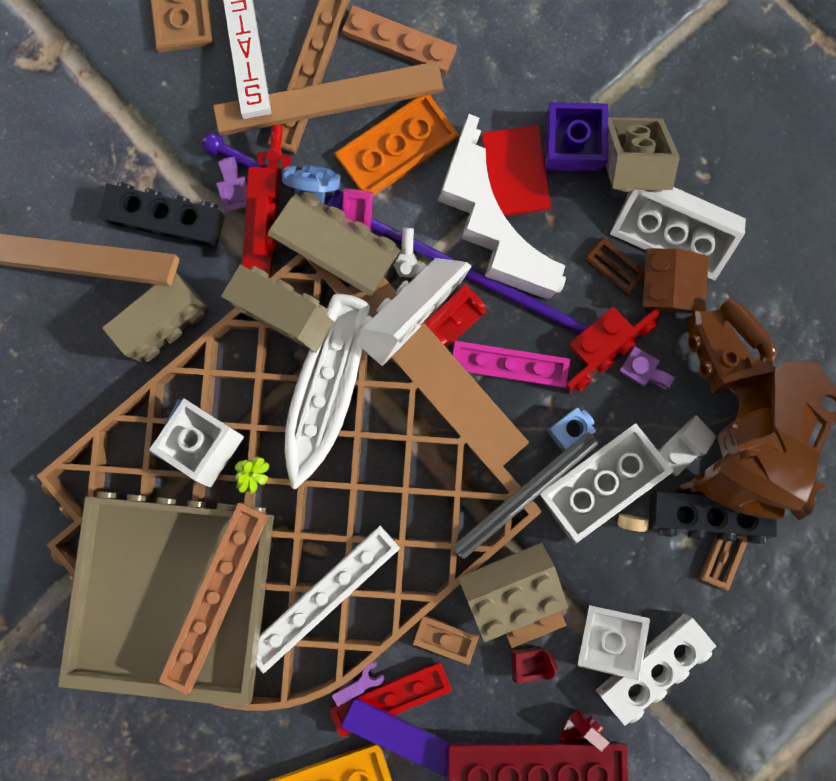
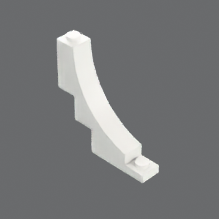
M469 114L463 125L438 201L469 213L461 239L493 250L485 277L549 300L563 289L566 277L562 276L565 265L548 258L533 248L514 230L505 218L493 195L488 179L486 149L476 145L481 130L476 129L480 118Z

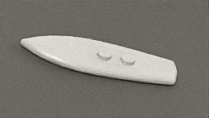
M334 294L332 296L326 315L334 321V324L317 353L309 350L295 386L285 429L286 467L290 485L293 489L298 488L323 462L339 434L350 404L362 348L355 343L360 334L358 327L369 316L370 305L367 302L353 295Z

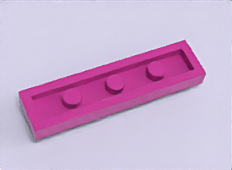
M461 341L454 342L453 356L469 374L566 388L570 359Z

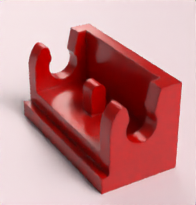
M465 284L425 324L448 349L487 312L484 308L486 305Z

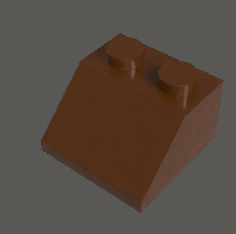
M647 248L643 308L645 312L651 313L655 309L659 313L693 314L694 311L701 309L706 312L709 256L681 249Z

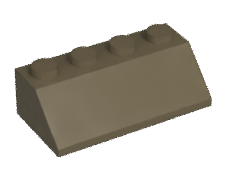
M302 190L291 197L267 234L369 296L373 295L383 278H386L401 251L395 247L396 245L392 240L375 235L370 232V228L367 225L346 218L342 210L333 206L329 207L320 202L319 197L314 193Z

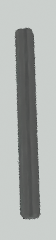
M585 433L453 546L459 557L462 559L466 558L598 445L596 438L590 433Z

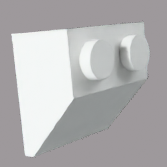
M183 399L149 450L193 480L211 488L244 436L191 402Z

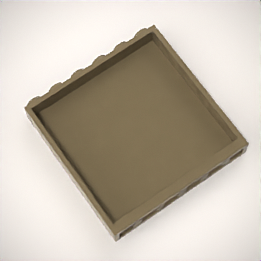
M97 491V497H85L58 687L247 707L253 698L274 515H269L194 687L191 693L186 695L158 681L236 509V505L217 503V509L205 508L206 502L187 500V506L175 505L176 499L157 497V503L145 502L146 496L127 494V500L116 499V493ZM252 507L266 513V508Z

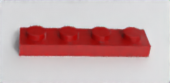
M438 661L363 692L356 697L396 715L452 691L441 661ZM354 698L338 707L334 704L329 708L340 738L352 733L341 728V723Z

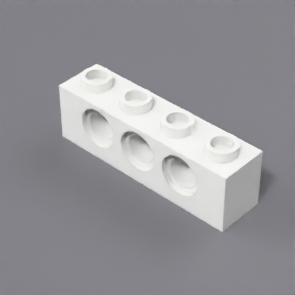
M683 614L645 647L639 681L612 675L596 689V692L624 726L629 722L634 723L644 714L643 710L648 705L657 703L667 694L666 690L671 685L685 680L693 666L707 661L711 657V651L716 645L692 617ZM684 644V655L680 658H675V648L678 645ZM657 664H662V674L655 678L652 677V668ZM634 684H640L641 690L639 694L635 697H629V688Z

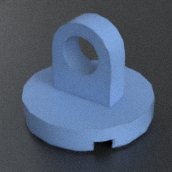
M294 165L284 168L282 172V182L291 188H295V194L301 190L309 191L317 195L320 202L324 204L326 192L335 191L340 187L341 176L335 174L331 169L306 165L303 166L302 170H296Z

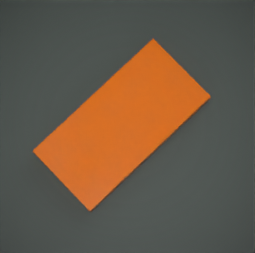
M431 95L416 97L336 151L334 156L357 189L372 191L374 197L458 140L459 134Z

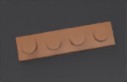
M354 5L342 29L343 36L417 65L438 61L440 73L443 75H447L457 50V46Z

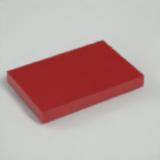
M539 125L482 133L483 148L486 149L488 179L493 195L504 216L550 211L551 204Z

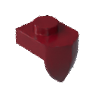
M540 646L511 651L512 680L516 684L544 679L550 680L554 678L558 671L553 656Z
M575 709L564 723L560 737V743H575L585 737L601 752L610 742L601 733L604 727L593 716L590 715L587 718L578 709Z

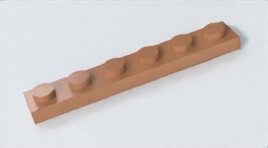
M243 503L237 504L158 682L186 695L191 693L267 522L268 514Z

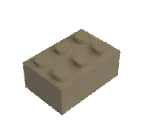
M608 117V161L605 166L612 189L629 192L633 189H644L650 192L673 190L680 156L664 120L659 118Z
M239 265L221 296L244 314L317 353L334 324V321L326 315L328 310L321 306L317 299L306 293H303L301 296L293 291L294 288L280 279L277 282L272 280L266 272L255 266L249 270Z
M175 273L171 286L154 285L102 328L125 356L139 362H148L160 353L159 349L167 342L172 343L180 338L183 334L182 330L189 324L194 325L205 317L204 312L209 307L191 285L179 274Z
M542 543L458 577L484 642L568 608L555 566Z

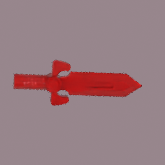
M272 124L270 148L267 152H258L257 158L260 166L265 164L267 158L269 160L268 165L264 168H272L278 171L276 203L278 204L281 171L290 166L291 157L285 156L281 152L284 126ZM280 160L282 161V169L279 167Z

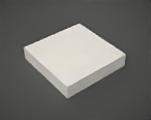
M589 605L578 666L639 681L650 619Z

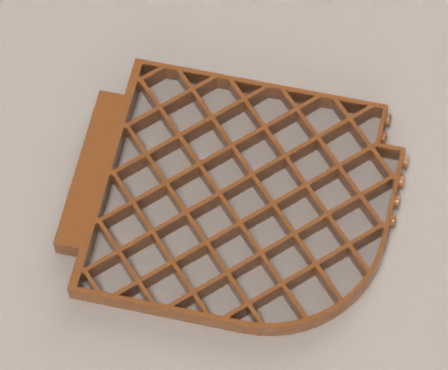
M301 254L295 256L271 277L276 282L280 279L287 284L314 285L313 298L317 299L321 306L323 286L325 284L334 294L356 296L370 305L369 315L372 318L378 314L377 309L386 298L392 300L397 296L395 294L396 290L385 278H383L372 296L352 285L346 288L336 275ZM309 264L316 274H302L298 272ZM235 307L37 475L42 482V490L59 502L61 505L59 509L66 518L74 520L71 525L47 544V547L52 551L50 553L52 559L58 565L64 566L71 574L69 578L72 583L77 556L66 543L81 531L84 509L57 476L64 470L90 471L87 497H97V491L104 492L105 472L142 475L140 496H146L145 502L149 503L154 501L156 476L190 478L181 471L156 470L158 457L152 455V451L149 450L160 434V426L165 425L168 418H161L164 386L176 375L203 377L200 409L211 416L215 378L255 381L251 424L222 423L233 430L250 431L248 461L251 462L255 457H259L261 432L285 433L286 429L284 426L262 425L265 382L296 384L299 378L297 375L266 373L269 332L277 331L259 321L242 320L247 315ZM424 322L420 324L421 327L391 357L392 361L411 383L366 380L368 353L362 349L359 380H356L354 388H358L355 431L340 430L337 436L354 438L351 483L313 481L307 478L298 487L295 530L272 529V537L294 538L290 582L266 580L265 590L290 592L289 609L298 601L299 592L306 593L315 585L300 583L303 539L346 542L345 557L354 549V543H361L368 536L355 535L358 490L402 493L399 538L391 537L400 547L398 550L396 589L357 587L342 601L339 638L305 635L285 653L281 696L253 697L252 702L247 707L214 705L245 711L284 709L308 703L343 686L363 671L460 585L458 577L477 570L542 512L534 501L530 502L523 508L525 514L513 525H511L512 519H510L503 525L502 534L491 544H481L474 551L481 553L455 575L457 553L453 546L458 542L460 497L504 500V502L508 500L521 486L507 472L503 465L522 450L529 441ZM230 329L259 331L255 373L216 370L219 339ZM205 352L204 369L186 368ZM365 389L410 392L407 435L362 432ZM417 390L460 437L459 439L413 436L415 394ZM149 399L147 417L129 416ZM121 422L147 424L142 469L106 466L109 432ZM362 439L406 442L403 487L358 484ZM412 442L457 445L454 490L409 487ZM464 444L468 446L507 491L505 494L461 491ZM92 448L91 465L73 464ZM219 474L216 480L236 481V475ZM268 477L266 484L290 485V480ZM194 480L192 501L204 502L206 485ZM307 486L350 489L347 534L304 531ZM248 490L245 491V505L255 507L256 491L253 494ZM408 494L453 497L451 542L405 538ZM405 546L450 549L448 582L437 592L402 590ZM350 596L395 599L393 631L381 641L347 638ZM401 600L425 601L399 624ZM295 646L338 649L336 677L311 689L291 694ZM346 650L369 651L359 661L344 671Z

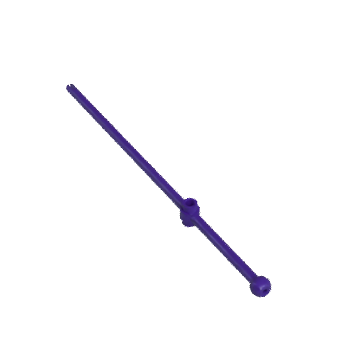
M208 133L202 140V149L209 155L221 154L227 158L234 156L237 163L247 168H264L267 166L266 164L260 166L258 160L224 144L222 137L217 133ZM281 172V181H280V184L283 185V186H285V187H287V188H289V189H291V190H293V191H295V188H291V187L285 185V184L282 182V172ZM337 189L332 196L326 195L325 205L342 210L343 192ZM371 218V230L402 245V232ZM413 238L414 252L432 261L435 258L458 261ZM472 267L465 276L578 334H581L590 327L502 282L485 277L484 273Z

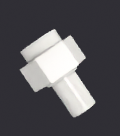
M402 228V249L394 262V267L399 277H413V274L420 266L413 253L414 228Z

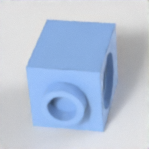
M579 408L573 409L546 430L562 452L568 449L585 433L593 434L596 432L592 426L595 424L593 418L586 410L580 411ZM569 421H574L579 425L580 432L578 436L571 437L567 433L566 426Z

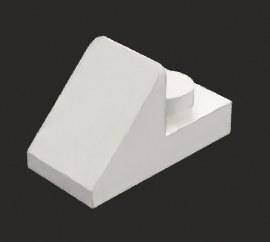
M695 415L658 452L673 469L674 472L671 474L678 476L697 456H704L708 452L717 436Z

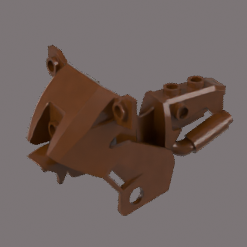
M732 297L720 306V309L705 312L702 309L694 311L687 320L688 345L693 353H697L700 360V374L704 379H708L712 394L734 393L738 399L739 410L736 416L737 419L718 434V442L723 458L691 481L680 485L675 489L676 492L684 493L688 491L689 494L702 492L713 501L727 508L755 517L783 519L785 509L790 510L798 520L807 517L814 511L816 492L826 487V484L814 480L820 452L832 425L836 424V412L825 410L820 400L821 397L825 396L836 402L835 386L817 362H785L779 367L773 366L777 350L770 339L772 336L741 302L737 303ZM730 324L736 329V331L744 338V340L753 349L756 348L759 351V360L750 357V352L747 350V348L742 343V341L735 333L733 328L730 326ZM819 421L822 427L814 445L811 446L808 444V441Z

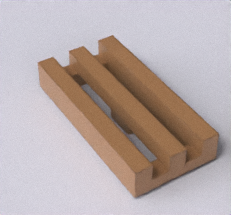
M715 535L699 579L729 591L746 548L747 537L736 536L740 539L723 582H721L719 577L734 541L725 542L713 575L710 577L709 575L723 542L718 541L717 535Z

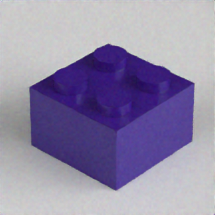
M550 102L545 115V170L601 172L608 161V104Z

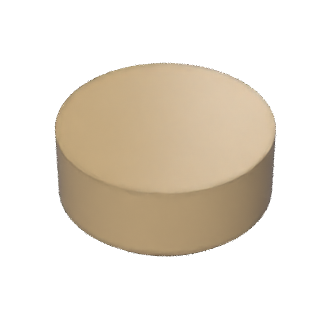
M619 514L617 525L623 529L645 532L648 528L649 519L635 515Z

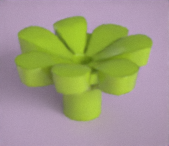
M255 457L251 462L248 460L239 461L235 465V471L238 472L235 478L238 482L236 488L241 493L248 490L253 494L257 490V482L261 485L267 482L268 477L262 473L268 470L269 464L264 462V459L261 457Z

